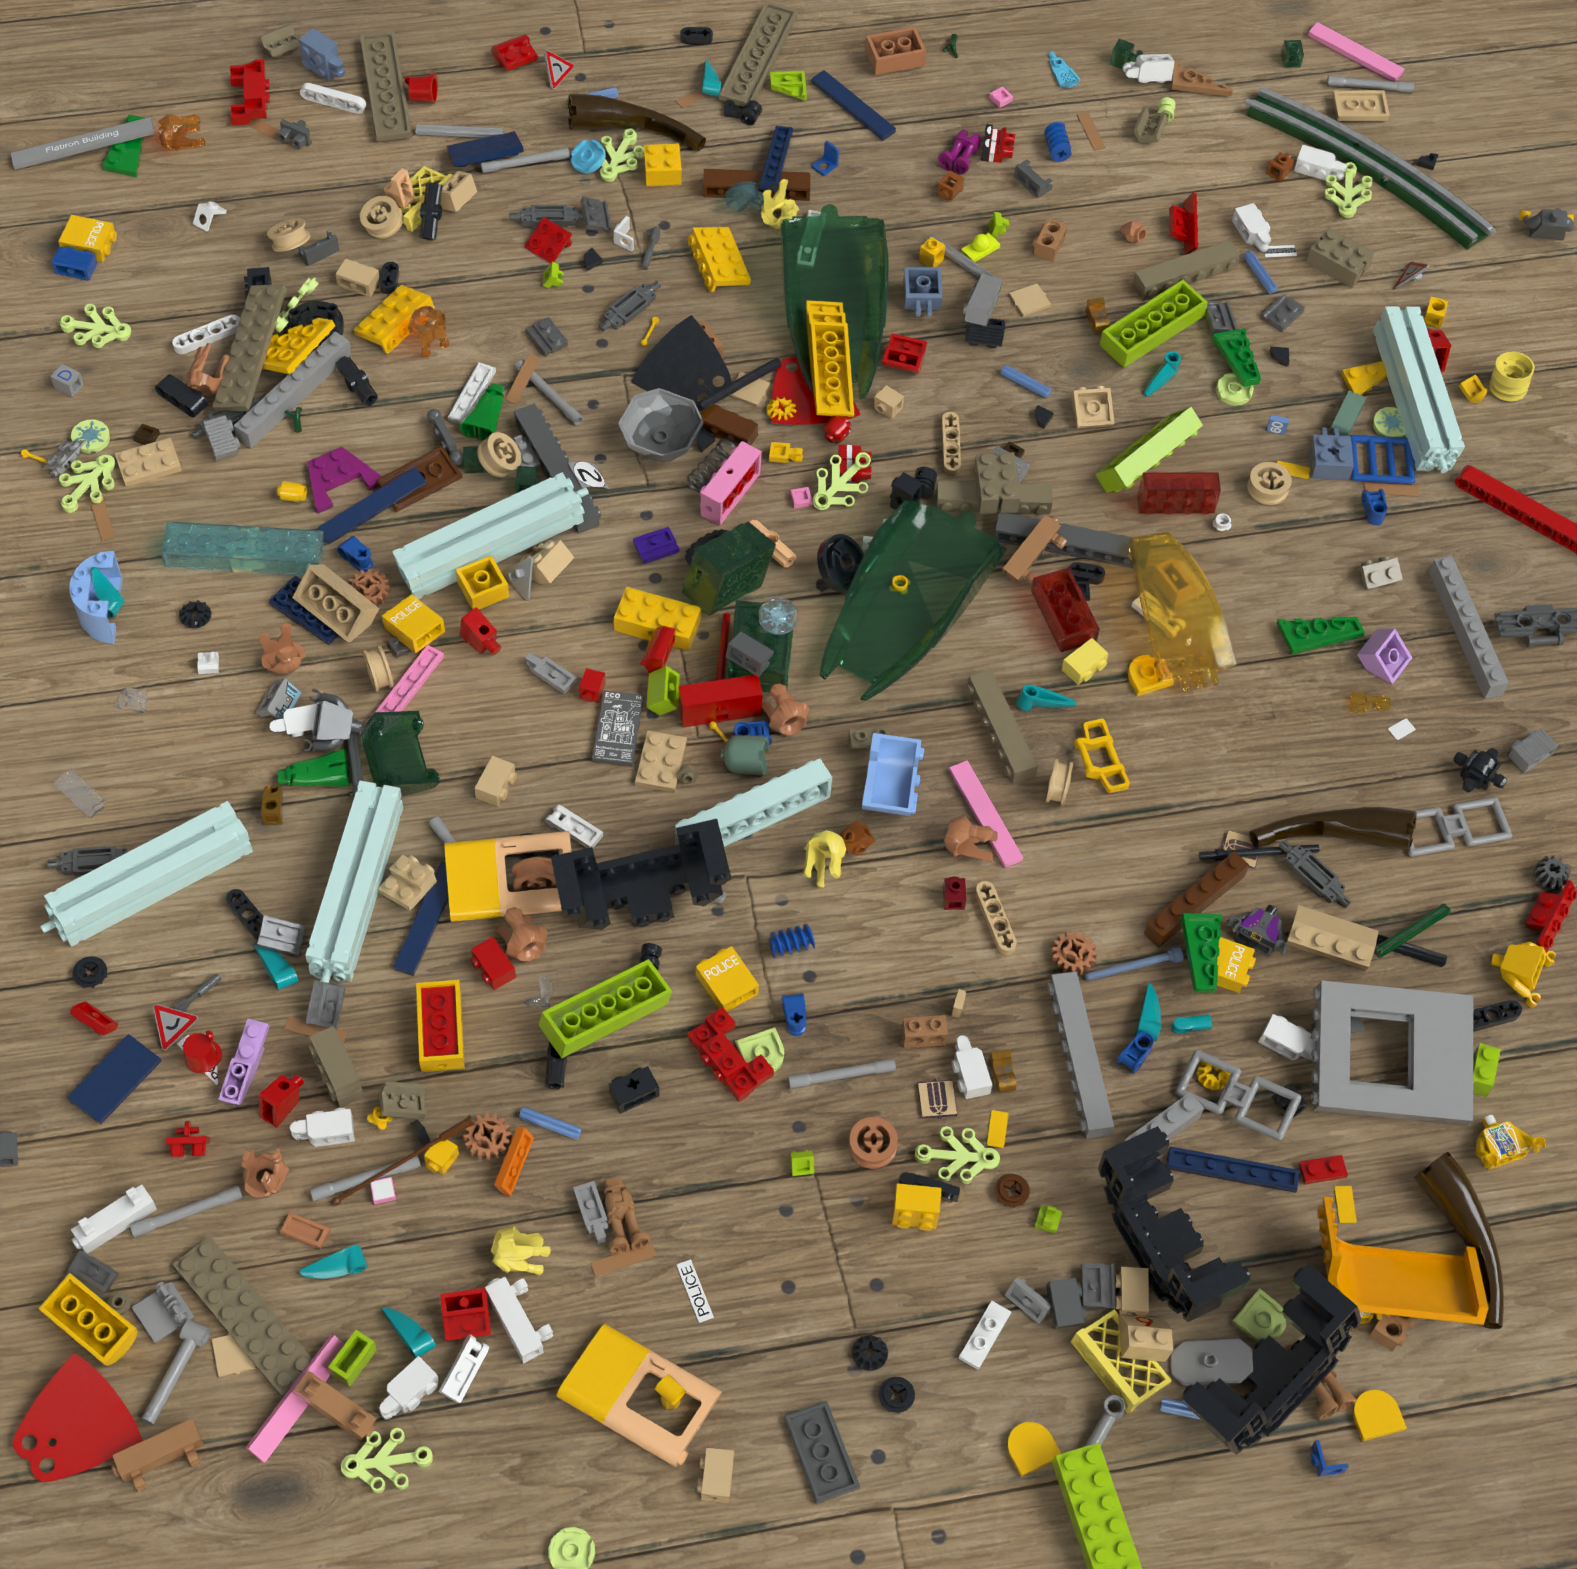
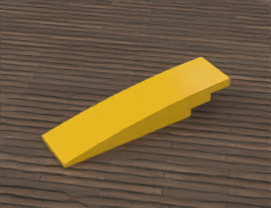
M806 301L807 334L816 415L854 417L848 324L846 323L845 313H843V303Z

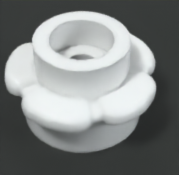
M1219 514L1213 520V526L1218 531L1223 532L1231 528V518L1227 514Z

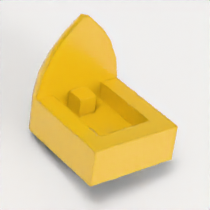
M1476 375L1458 385L1470 403H1480L1487 394V388H1484Z

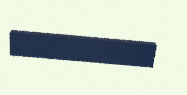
M825 70L811 79L812 84L882 141L896 133V128Z
M775 127L760 181V189L778 190L793 135L792 127Z
M414 467L318 527V530L327 543L331 544L425 486L426 481L417 468Z
M441 861L435 874L437 882L427 892L394 964V970L411 976L415 975L449 899L446 862Z
M1171 1146L1168 1149L1166 1168L1173 1171L1294 1193L1298 1190L1299 1170Z

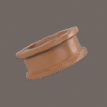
M527 858L519 861L512 868V875L516 878L513 882L516 892L557 888L552 861L549 858Z
M867 1117L858 1121L853 1126L849 1138V1151L854 1161L868 1169H879L888 1165L894 1159L897 1151L898 1137L896 1130L891 1123L879 1117ZM863 1134H865L864 1151L859 1147L857 1142ZM884 1135L889 1142V1146L882 1152Z

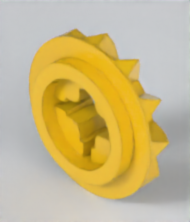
M785 396L783 399L776 397V401L770 400L767 405V414L770 418L778 415V420L781 419V416H784V419L787 420V415L793 417L791 412L796 413V410L793 409L796 407V404H790L792 400H786ZM779 402L785 407L784 412L781 409H777L779 408Z
M1203 1061L1197 1069L1199 1082L1210 1090L1225 1088L1231 1073ZM1212 1068L1215 1070V1072H1220L1218 1073L1217 1078L1214 1076V1074H1209L1211 1073Z

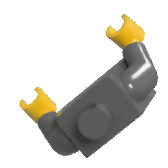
M1559 208L1554 210L1542 209L1533 217L1530 216L1531 211L1520 210L1518 218L1523 220L1530 228V238L1564 240L1566 231L1571 232L1575 227L1574 214L1568 215L1567 211H1562Z

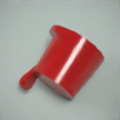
M431 73L429 76H407L405 78V83L409 85L410 100L436 103L438 79L435 73Z
M210 1030L205 1031L206 1035L194 1033L188 1036L183 1043L185 1063L192 1072H208L216 1067L222 1059L221 1048L213 1041L214 1035Z

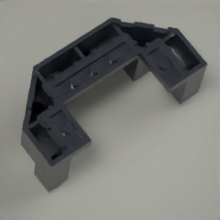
M718 819L677 827L678 845L600 863L596 861L593 847L551 856L564 918H577L579 928L603 930L611 924L608 909H620L628 904L633 926L645 927L653 922H667L670 918H674L670 894L681 895L690 890L693 905L706 906L723 895L721 885L731 880Z
M1157 1126L1105 1150L1100 1160L1098 1171L1100 1177H1105L1107 1186L1103 1187L1108 1204H1113L1115 1213L1111 1214L1113 1222L1139 1267L1148 1268L1149 1284L1156 1296L1162 1302L1167 1300L1169 1308L1177 1314L1182 1312L1183 1319L1190 1322L1219 1308L1223 1299L1246 1289L1251 1281V1276L1248 1269L1242 1266L1240 1261L1228 1266L1218 1257L1193 1270L1187 1262H1184L1201 1253L1204 1241L1201 1234L1194 1230L1190 1216L1184 1213L1182 1208L1158 1219L1156 1208L1148 1202V1199L1169 1190L1174 1181L1171 1170L1166 1168L1163 1162L1157 1158L1166 1154L1169 1147L1168 1136L1165 1132H1161Z
M1309 1264L1304 1269H1298L1294 1274L1292 1281L1300 1294L1294 1299H1289L1283 1306L1284 1310L1282 1311L1284 1318L1305 1337L1301 1341L1297 1340L1292 1345L1290 1353L1270 1335L1266 1339L1262 1338L1258 1341L1253 1351V1372L1246 1378L1256 1389L1250 1390L1243 1399L1219 1378L1216 1382L1212 1381L1206 1389L1197 1381L1194 1385H1189L1183 1392L1182 1400L1184 1404L1235 1455L1242 1452L1243 1447L1241 1446L1246 1444L1250 1447L1261 1440V1435L1265 1434L1268 1437L1281 1426L1335 1368L1339 1361L1336 1355L1339 1351H1345L1352 1338L1349 1335L1352 1327L1354 1329L1358 1328L1362 1321L1358 1306Z

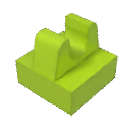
M994 212L988 223L989 233L994 238H997L999 234H1005L1006 227L1010 226L1009 220L1002 218L1001 213Z
M552 262L544 271V287L550 288L552 285L560 287L563 283L561 278L564 276V272L559 270V264Z
M804 1150L805 1152L793 1151L791 1153L792 1176L814 1174L813 1151Z
M1041 1205L1034 1228L1056 1234L1062 1211L1049 1205L1048 1207Z

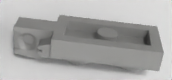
M530 652L525 657V664L530 667V671L564 695L577 682L576 676L546 656L538 658Z
M592 1181L573 1187L586 1230H588L589 1234H595L598 1244L607 1242L604 1230L608 1229V1220L595 1182Z

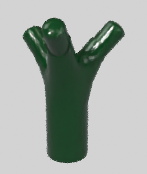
M952 34L949 44L943 51L946 52L951 49L955 58H958L956 52L958 36Z
M296 407L295 414L288 410L285 411L292 419L294 432L296 433L302 431L300 420L301 407Z

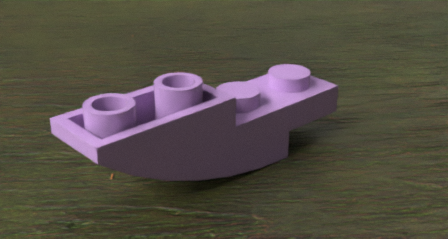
M247 1019L235 1058L231 1059L218 1100L241 1105L265 1049L263 1045L270 1027L269 1024Z

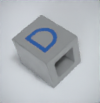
M61 364L52 373L51 380L54 389L72 398L84 386L81 373L64 364Z

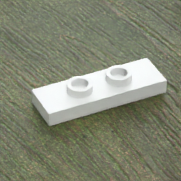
M991 1301L960 1354L959 1359L979 1370L1011 1315V1311Z

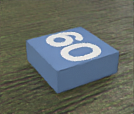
M1270 415L1266 431L1285 435L1289 418Z

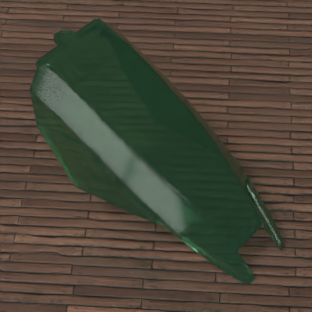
M831 204L825 205L821 209L820 216H792V218L781 219V272L785 314L799 366L814 396L805 304L806 301L843 303V313H845L846 323L848 324L852 383L857 382L860 400L866 398L877 370L883 328L886 325L889 259L885 224L881 218L838 216V209Z
M905 500L878 528L860 562L844 599L845 602L826 644L821 662L820 676L826 680L840 665L845 670L872 683L860 698V700L864 701L890 687L914 668L949 632L976 597L1007 548L1001 545L998 539L975 528L977 519L971 511H963L956 518L933 505L927 506L915 500ZM902 575L907 578L908 586L905 590L898 591L893 588L892 581L895 576ZM897 580L895 584L901 587L905 585V582Z

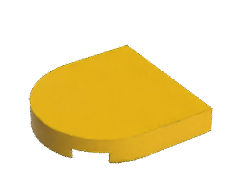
M1141 655L1134 658L1129 665L1128 679L1137 696L1170 687L1174 684V680L1165 663L1160 659L1150 657V655Z
M1366 1391L1358 1397L1357 1402L1354 1404L1353 1418L1362 1442L1407 1429L1397 1402L1384 1391Z
M1035 1422L1021 1423L1009 1435L1007 1444L1008 1454L1020 1477L1051 1463V1460L1056 1455L1061 1454L1052 1435L1041 1424Z

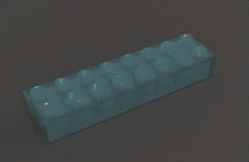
M167 521L161 556L165 567L305 575L309 565L323 564L326 541L324 531Z

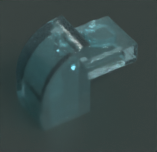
M750 181L739 182L726 191V205L739 213L748 206L761 212V206L764 203L763 193L758 191L757 183Z

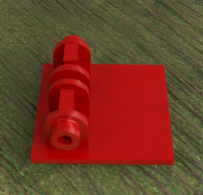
M543 217L524 247L552 263L555 262L564 247L569 248L572 241L570 237L572 233Z

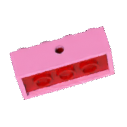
M743 441L738 447L735 446L730 457L722 462L719 471L712 475L708 485H704L700 491L701 502L699 506L701 507L702 517L719 526L724 522L760 475V450Z

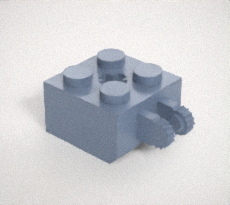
M314 28L299 39L302 64L306 69H310L328 82L335 76L342 77L345 75V70L343 69L344 62L338 57L337 43Z
M941 267L904 268V310H915L916 317H920L921 310H926L927 317L932 316V310H941Z
M1322 428L1320 435H1313L1309 448L1312 478L1350 479L1354 467L1351 436H1339L1338 428H1333L1332 435H1327V428Z

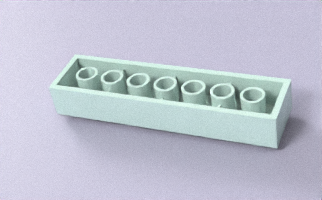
M821 759L809 761L798 769L789 770L783 776L774 777L761 786H754L744 794H737L732 799L720 802L707 811L702 810L694 817L679 821L675 825V845L679 844L677 827L718 819L725 847L830 798L832 776Z

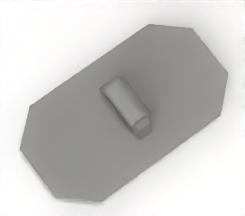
M1239 1338L1182 1341L1170 1355L1171 1376L1184 1386L1194 1385L1197 1381L1201 1385H1209L1212 1381L1216 1382L1219 1378L1226 1384L1241 1383L1253 1372V1349Z

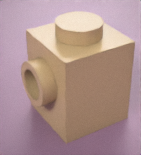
M886 385L882 390L876 392L874 408L879 413L893 419L903 408L904 396Z

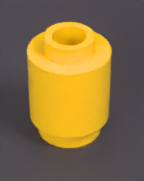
M283 481L282 484L278 485L277 495L284 501H305L307 486H303L302 483Z

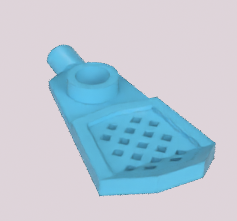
M1050 51L1047 54L1050 58L1049 64L1059 87L1070 88L1077 86L1080 82L1077 74L1072 68H1069L1062 58L1056 57L1055 53Z

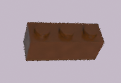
M713 404L704 409L700 414L703 419L702 427L718 439L731 441L736 447L742 441L752 445L758 436L757 423L739 416L735 412L723 409L719 405Z

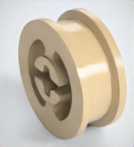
M377 196L370 199L363 206L360 212V221L372 237L384 239L394 235L400 229L403 223V213L391 197Z
M302 218L289 219L270 228L267 236L273 241V250L284 252L306 243L311 235L304 228L306 225L305 220Z
M492 433L478 446L477 453L480 463L487 472L495 477H506L521 464V453L517 444L504 433Z
M1263 462L1252 469L1247 490L1256 502L1264 505H1277L1287 498L1292 478L1289 471L1282 465L1274 462Z
M381 645L377 646V649L367 652L362 650L365 666L375 692H379V688L386 686L393 688L391 671Z
M1055 759L1049 780L1046 802L1049 803L1050 800L1060 802V805L1064 806L1074 762L1064 764L1060 763L1059 759Z

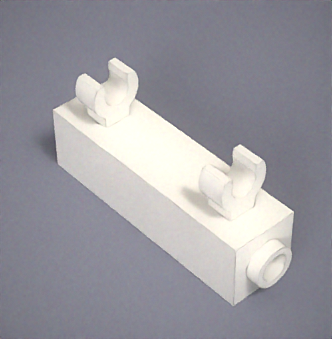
M143 1185L137 1188L132 1187L126 1191V1195L90 1218L84 1217L78 1221L79 1225L71 1229L74 1235L71 1240L77 1250L82 1248L85 1252L90 1253L129 1228L131 1224L137 1223L156 1211L157 1208Z
M506 1277L496 1278L485 1287L487 1297L524 1364L544 1353L541 1342L552 1338L553 1331L550 1325L547 1324L535 1332L516 1297L528 1291V1285L524 1278L511 1286Z

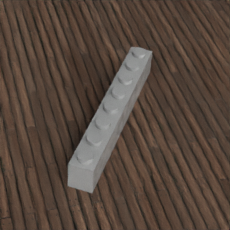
M337 332L328 337L296 367L294 372L287 375L234 425L238 440L249 448L254 447L287 416L286 410L291 412L337 369L336 363L341 357H350L352 355L349 340Z
M1453 556L1434 559L1429 574L1484 699L1503 696L1509 682Z
M1077 971L1053 974L1050 983H1047V990L1049 996L1052 995L1053 1014H1057L1056 1028L1058 1034L1062 1035L1061 1050L1063 1053H1066L1067 1060H1065L1067 1072L1071 1073L1070 1088L1076 1094L1075 1109L1077 1112L1080 1111L1081 1119H1079L1081 1132H1085L1086 1139L1112 1135L1114 1123Z

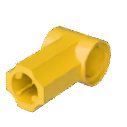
M670 1374L666 1375L655 1387V1390L661 1395V1405L666 1410H675L680 1405V1399L686 1392Z

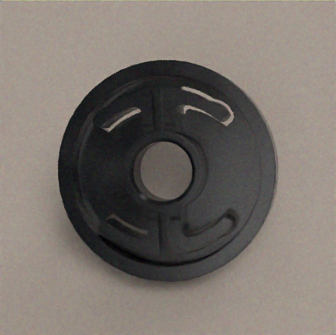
M309 301L290 309L288 312V329L301 324L305 327L313 324L312 320L323 318L334 322L335 327L331 331L343 335V316L338 306L334 303ZM334 332L327 335L313 350H316Z
M844 534L831 536L820 544L817 553V564L822 578L816 581L817 589L824 591L832 588L839 593H849L860 588L867 576V562L859 544ZM842 559L845 562L846 568L842 564Z

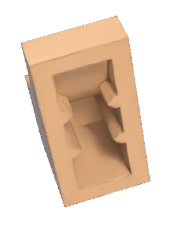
M401 168L391 179V182L386 185L384 192L386 196L391 197L396 202L398 207L403 209L414 200L415 195L408 170Z

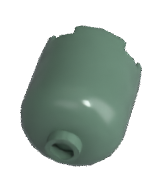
M734 735L730 737L725 747L721 748V759H724L726 768L736 774L766 775L768 760H765V751L769 752L768 737L762 735Z

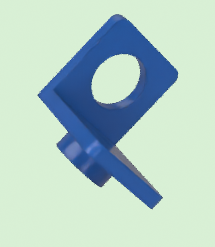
M825 141L824 156L815 162L812 168L821 175L826 176L838 166L839 149L829 141ZM825 163L829 168L821 169L819 165Z
M1314 1441L1311 1446V1462L1314 1467L1316 1466L1318 1476L1345 1473L1349 1467L1348 1463L1326 1466L1320 1441Z

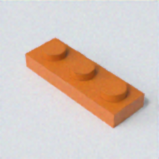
M517 1127L511 1139L508 1152L504 1156L500 1172L496 1176L494 1186L504 1196H512L534 1137L525 1127Z

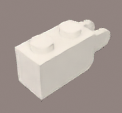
M1170 54L1139 55L1136 58V62H1127L1123 65L1122 69L1128 78H1137L1138 82L1148 83L1149 81H1157L1163 83L1165 81H1172L1175 61Z
M1302 145L1294 172L1325 181L1328 175H1334L1340 181L1344 178L1347 166L1344 163L1335 161L1333 153Z
M1254 203L1235 208L1232 222L1245 243L1249 245L1255 244L1258 250L1266 252L1271 242L1269 235L1270 226L1264 220L1261 211L1257 209Z
M317 703L287 709L283 714L284 718L270 722V730L274 732L287 730V734H292V737L302 736L304 731L312 730L313 733Z
M1275 1014L1267 1022L1258 1043L1290 1060H1296L1302 1056L1312 1061V1051L1315 1049V1041L1310 1038L1311 1033L1307 1032L1305 1028L1296 1026L1288 1022L1284 1017Z
M964 1035L959 1036L955 1045V1057L952 1060L953 1071L958 1073L959 1077L957 1081L959 1091L964 1093L965 1099L990 1094L992 1082L982 1050L972 1048L968 1037Z
M337 1108L330 1112L315 1111L312 1114L306 1115L307 1120L295 1121L290 1125L292 1138L296 1140L309 1139L310 1144L314 1147L355 1142L351 1109Z
M419 1356L387 1384L388 1397L379 1407L382 1418L388 1420L400 1411L405 1414L408 1410H414L424 1395L431 1394L437 1388L439 1383L437 1374Z

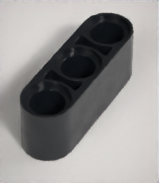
M168 374L155 385L156 392L162 398L192 418L196 417L208 406L207 400L200 393L188 387V385L171 374Z

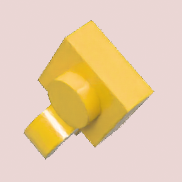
M771 442L769 462L788 463L789 459L794 462L800 463L803 459V449L790 448V443Z

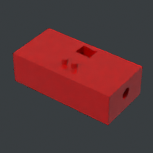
M749 675L679 686V712L683 728L710 724L712 721L723 722L762 716L763 693L759 677Z

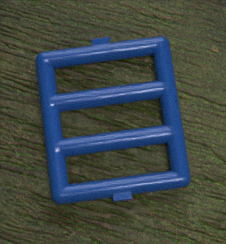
M1350 435L1354 463L1351 473L1353 481L1397 484L1415 483V460L1412 456L1408 438ZM1356 442L1367 443L1370 474H1359ZM1375 443L1386 444L1388 475H1378ZM1393 444L1404 445L1407 476H1396Z

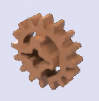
M368 569L367 573L360 570V575L354 573V579H349V585L376 606L377 603L383 605V599H388V593H390L389 580L385 578V574L379 576V570L372 573L371 569Z
M1066 931L1065 937L1060 934L1058 940H1054L1051 954H1053L1052 962H1057V969L1063 967V973L1069 970L1071 972L1078 971L1082 975L1083 969L1088 972L1090 967L1095 964L1097 952L1095 951L1096 944L1091 945L1092 938L1085 939V933L1079 936L1077 931H1074L1073 935ZM1086 955H1088L1087 959L1085 961H1082V959L1085 958Z
M488 1113L485 1114V1118L477 1115V1121H474L475 1125L465 1129V1133H467L464 1135L466 1149H471L470 1153L472 1156L477 1153L479 1160L486 1156L487 1161H490L493 1155L498 1159V1153L505 1154V1146L510 1147L511 1143L508 1140L512 1139V1133L509 1132L510 1125H504V1118L498 1120L497 1114H494L492 1118L489 1117ZM484 1132L491 1138V1142L489 1138L485 1136Z

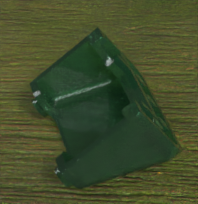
M419 711L375 712L361 731V739L373 782L376 783L377 787L383 788L384 785L400 788L401 797L433 789L440 783L438 772L434 768L427 769L420 747L418 735L423 730L424 722L420 717Z

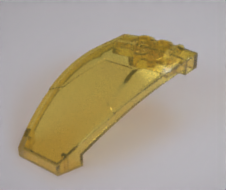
M1168 531L1131 538L1129 559H1132L1140 603L1155 659L1154 667L1158 682L1180 679L1182 690L1185 692L1189 690L1187 677H1191L1194 689H1200V684L1202 688L1207 687L1206 674H1209L1213 686L1218 685L1217 671L1233 668L1236 665L1221 608L1205 574L1184 546Z

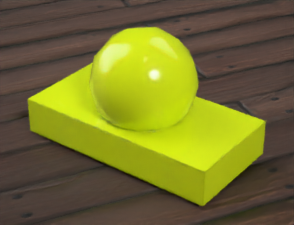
M990 233L986 235L978 234L974 237L972 243L961 249V253L972 261L977 262L999 249L1000 243Z

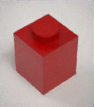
M586 668L579 685V698L587 702L599 703L606 684L605 673Z

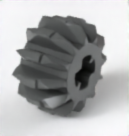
M1553 855L1551 858L1545 856L1542 861H1538L1534 875L1537 877L1536 882L1542 883V888L1548 886L1551 891L1554 888L1557 890L1561 889L1569 879L1571 871L1568 870V864L1562 863V858L1556 860Z

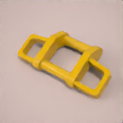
M1102 718L1085 722L1083 725L1084 738H1078L1073 743L1075 748L1078 749L1085 766L1084 772L1086 777L1096 780L1100 779L1108 793L1127 790L1130 782L1123 764L1118 759L1113 746L1114 741L1105 720ZM1101 727L1104 736L1090 739L1088 729ZM1105 747L1112 765L1102 768L1093 766L1087 751ZM1120 775L1123 784L1112 786L1106 779L1107 777Z

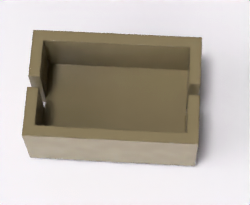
M1328 227L1320 236V239L1310 248L1306 263L1353 288L1371 266L1375 252Z
M1014 452L997 453V456H994L993 453H976L974 472L979 514L997 513L999 499H1002L1000 513H1018L1020 494Z
M334 1026L310 1036L311 1045L308 1048L315 1067H318L320 1071L319 1074L324 1085H327L332 1102L337 1101L341 1108L364 1098L360 1079Z

